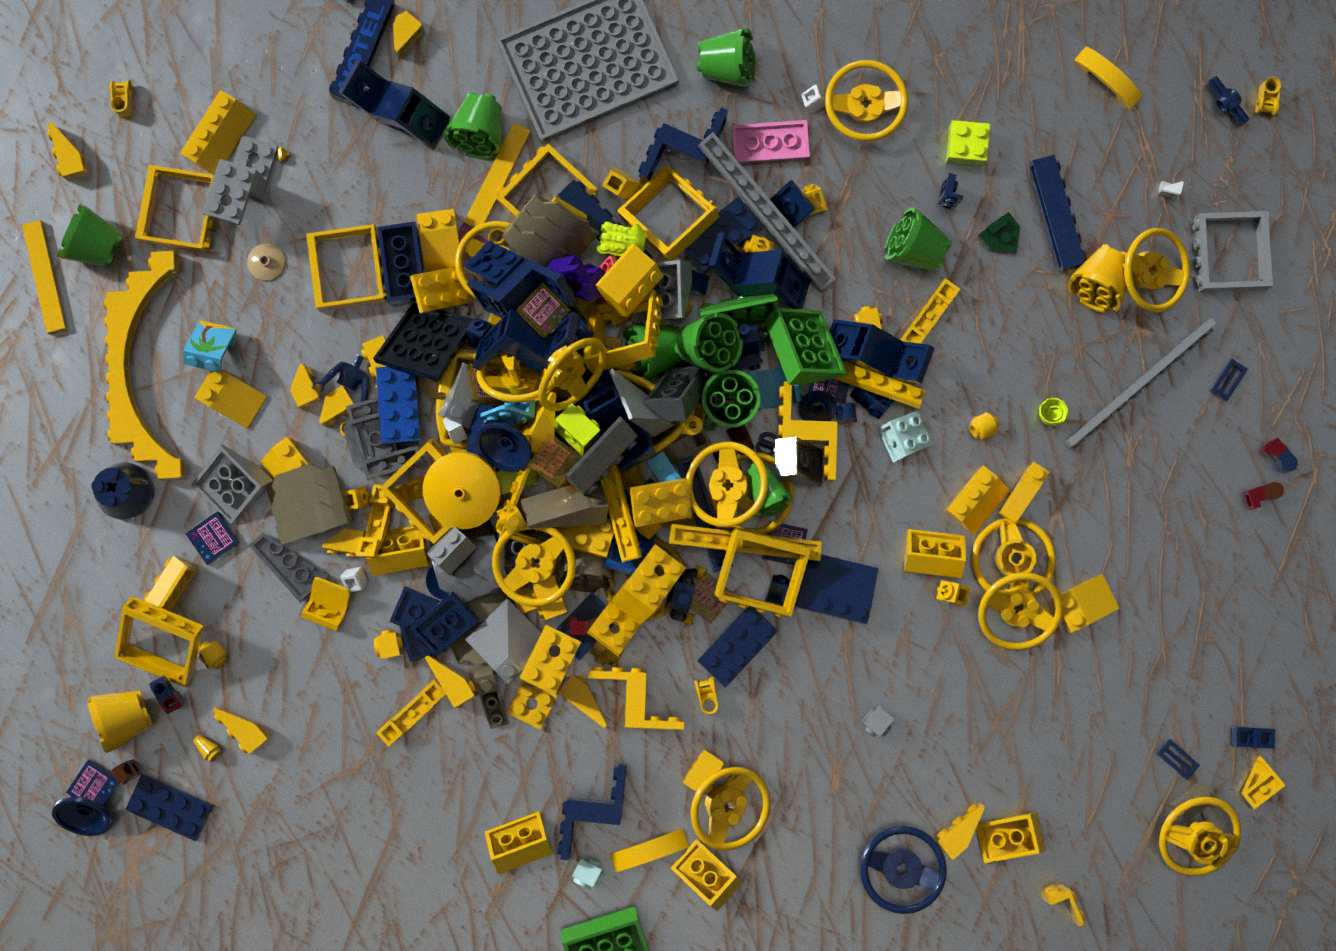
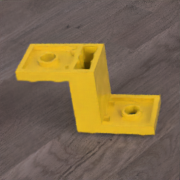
M784 381L783 386H780L778 400H782V405H779L778 419H781V425H778L777 438L798 437L810 444H826L823 447V459H826V465L822 467V478H825V483H833L836 480L837 422L791 420L792 385H789L788 381Z
M655 544L630 578L618 589L587 633L615 655L619 656L641 624L656 611L686 567ZM655 567L663 570V576H658L655 573ZM610 624H615L618 627V633L610 631Z
M545 625L520 676L522 681L506 713L541 730L567 678L565 675L581 642ZM553 645H557L561 650L557 657H553L549 653V649ZM530 698H534L538 702L537 707L533 710L527 707V701Z
M592 667V671L588 670L587 678L627 680L625 727L684 730V721H680V717L669 716L668 720H661V716H649V719H646L647 673H644L643 669L631 668V672H624V668L612 667V671H605V667Z

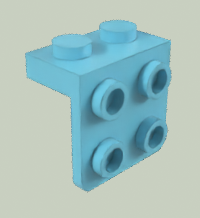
M535 400L520 403L506 402L504 405L481 413L480 418L487 420L488 423L499 422L514 427L516 424L526 423L527 420L535 417Z

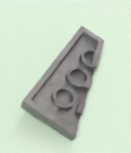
M262 533L249 544L251 549L300 603L311 594L315 577L325 580L329 578L328 575L265 533Z

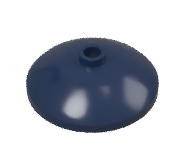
M499 422L488 423L481 427L476 435L477 450L481 457L488 461L491 466L506 472H517L529 464L532 457L531 446L527 438L515 427Z
M84 797L64 798L56 802L52 809V817L59 826L79 835H101L109 830L112 823L109 812L101 804Z

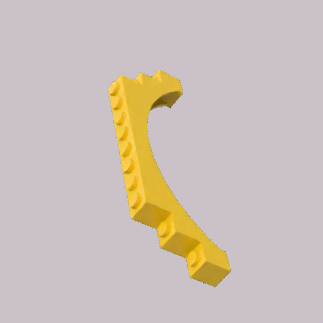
M151 252V258L148 259L151 271L128 272L129 278H126V286L129 291L106 292V298H104V307L107 309V316L104 318L105 327L107 328L105 344L108 347V354H106L105 360L109 372L106 373V382L109 384V392H107L106 397L110 410L107 411V419L110 422L108 440L114 445L134 444V447L131 448V456L134 458V461L138 463L157 462V465H155V475L158 476V479L163 481L186 479L185 460L177 459L170 454L148 430L135 404L130 384V348L137 322L153 294L174 273H179V259L176 252Z

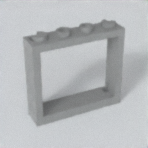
M1268 211L1199 213L1195 217L1193 230H1196L1194 249H1197L1195 267L1198 268L1196 282L1199 286V292L1268 290L1273 286ZM1255 219L1259 281L1210 282L1206 221Z

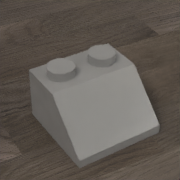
M454 527L450 528L426 554L450 576L476 549V546Z

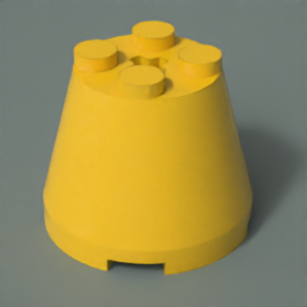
M1103 244L1072 274L1067 284L1069 292L1074 293L1080 298L1079 303L1089 309L1101 313H1106L1107 310L1117 312L1124 302L1127 289L1123 263H1125L1126 259L1124 257L1127 253L1124 251L1120 252L1109 245Z
M140 690L94 695L87 698L89 712L94 727L101 738L100 742L105 753L114 751L153 725L147 712L145 699Z

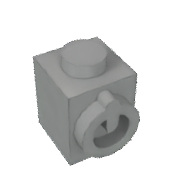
M872 706L861 721L866 726V732L873 737L875 735L881 737L882 734L886 736L891 730L890 724L894 718L880 706L876 708Z

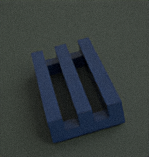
M1230 359L1210 391L1222 397L1223 400L1228 401L1248 368L1234 359ZM1232 365H1235L1234 369L1226 379L1221 389L1218 390L1217 388L1225 378L1226 374L1228 373ZM1238 369H1241L1240 374L1227 394L1223 393Z
M1168 739L1167 743L1156 754L1183 778L1188 780L1200 765L1171 739ZM1169 746L1189 761L1193 767L1190 768L1169 749ZM1163 753H1168L1181 766H1183L1188 771V773L1186 774Z

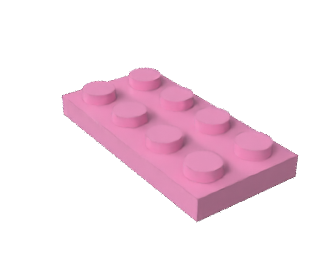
M807 120L732 125L733 154L740 164L810 158Z

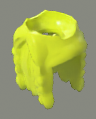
M605 222L601 225L602 233L599 237L601 245L597 246L599 253L622 256L632 244L636 245L641 251H644L647 233L641 228L640 224H635L631 228L611 222Z

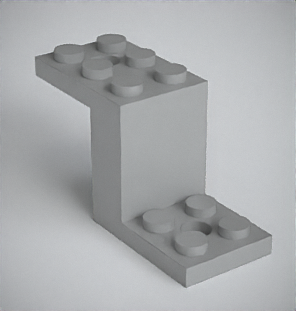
M242 135L233 162L219 159L202 214L241 225L249 197L259 200L263 198L277 155V149L279 148L278 145ZM254 154L259 155L257 163L250 162V157ZM231 197V204L224 206L222 204L223 198Z

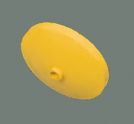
M457 451L440 457L428 469L423 482V497L428 510L439 522L451 528L471 529L485 523L494 514L501 498V484L495 469L488 461L474 453Z

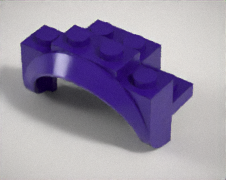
M576 255L553 259L548 265L553 272H560L565 276L566 284L573 289L575 297L587 302L594 301L600 297L601 293L597 289L596 284L606 274L600 267H595L592 263L584 265L582 260Z

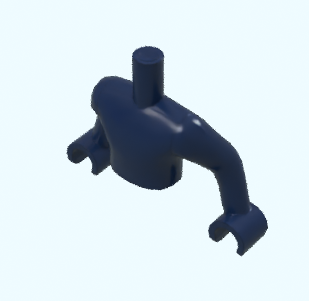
M357 354L353 364L343 361L339 362L320 382L317 381L312 384V390L316 384H320L321 389L319 393L323 392L324 386L339 373L336 383L352 391H355L356 387L361 383V402L368 400L369 377L366 372L359 368L364 357Z

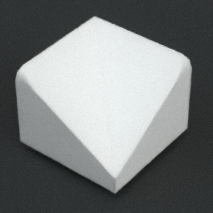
M817 84L801 94L805 108L811 113H815L825 106L824 91Z
M1162 181L1158 194L1176 199L1181 195L1184 181L1175 184Z
M446 418L443 419L453 444L468 439L462 425Z
M362 567L347 569L340 576L345 588H348L351 592L364 590L369 584V580Z

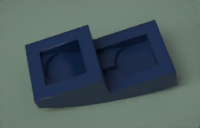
M1232 727V746L1275 749V729Z

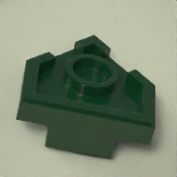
M1008 212L989 225L978 237L989 251L1016 254L1020 226Z

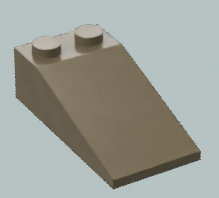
M600 481L596 483L597 488L591 494L586 493L583 495L573 485L521 499L528 528L605 525L609 506Z

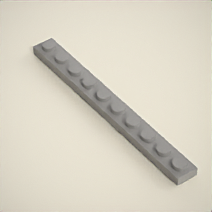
M714 132L697 145L819 291H823L836 279Z
M1210 318L1065 441L1066 447L1068 449L1073 446L1077 448L1084 442L1083 437L1089 434L1091 436L1099 429L1097 427L1098 424L1102 421L1104 424L1113 417L1111 413L1116 409L1118 411L1123 409L1128 404L1126 400L1130 397L1133 399L1142 392L1140 388L1144 385L1147 387L1156 380L1154 376L1159 372L1161 374L1165 373L1171 368L1169 364L1173 360L1177 362L1184 357L1185 354L1183 352L1187 348L1191 350L1198 345V339L1202 335L1205 338L1214 331L1212 327L1216 324L1215 321Z

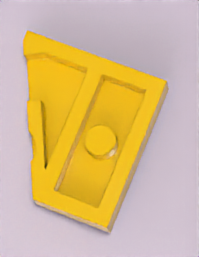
M1260 755L1252 767L1241 795L1254 810L1286 785Z

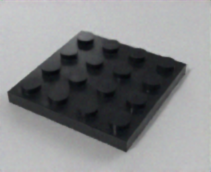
M413 302L373 359L375 363L439 381L468 339L465 330L474 319L443 310L420 313L417 303Z

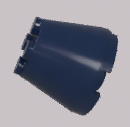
M119 462L99 472L92 482L91 488L99 508L105 514L116 519H133L144 513L151 504L153 482L149 474L140 466L128 462Z

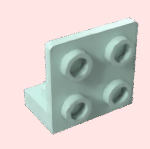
M918 411L891 420L877 428L893 463L933 445Z

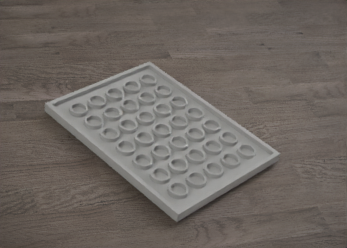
M586 0L496 38L540 141L679 83L643 0Z

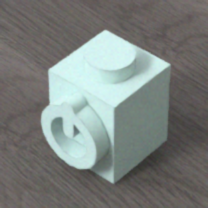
M582 857L572 875L574 877L573 881L589 890L595 883L599 885L604 875L601 873V863L593 858L587 860Z

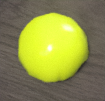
M1047 398L1039 407V417L1048 426L1056 427L1063 424L1069 415L1068 406L1063 400L1058 398Z

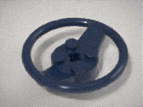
M897 826L882 831L869 842L862 855L860 874L865 891L878 906L893 913L910 914L925 909L938 898L945 885L947 865L942 849L930 835L914 827ZM908 834L916 836L925 841L934 851L938 860L939 873L922 865L917 855L908 849L898 848L890 853L874 851V849L884 839L893 835ZM902 864H906V872L903 871V873L900 874L899 870H897V867L902 866ZM868 866L883 873L888 883L896 888L907 889L918 885L934 890L927 898L914 905L899 906L891 904L882 899L873 889L869 880Z

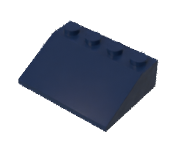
M821 554L820 561L808 560L794 607L867 624L879 568Z

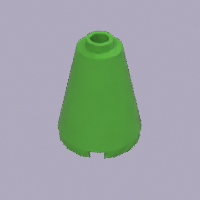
M755 463L749 466L750 469L747 473L755 503L760 492L761 480L759 471ZM765 463L768 475V492L762 507L757 512L760 518H764L762 514L767 513L769 517L781 512L788 507L786 503L790 501L792 504L794 500Z

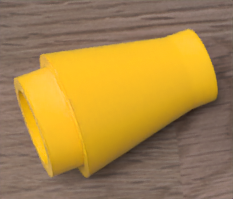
M202 734L193 740L205 761L213 762L222 753L220 746L208 740Z

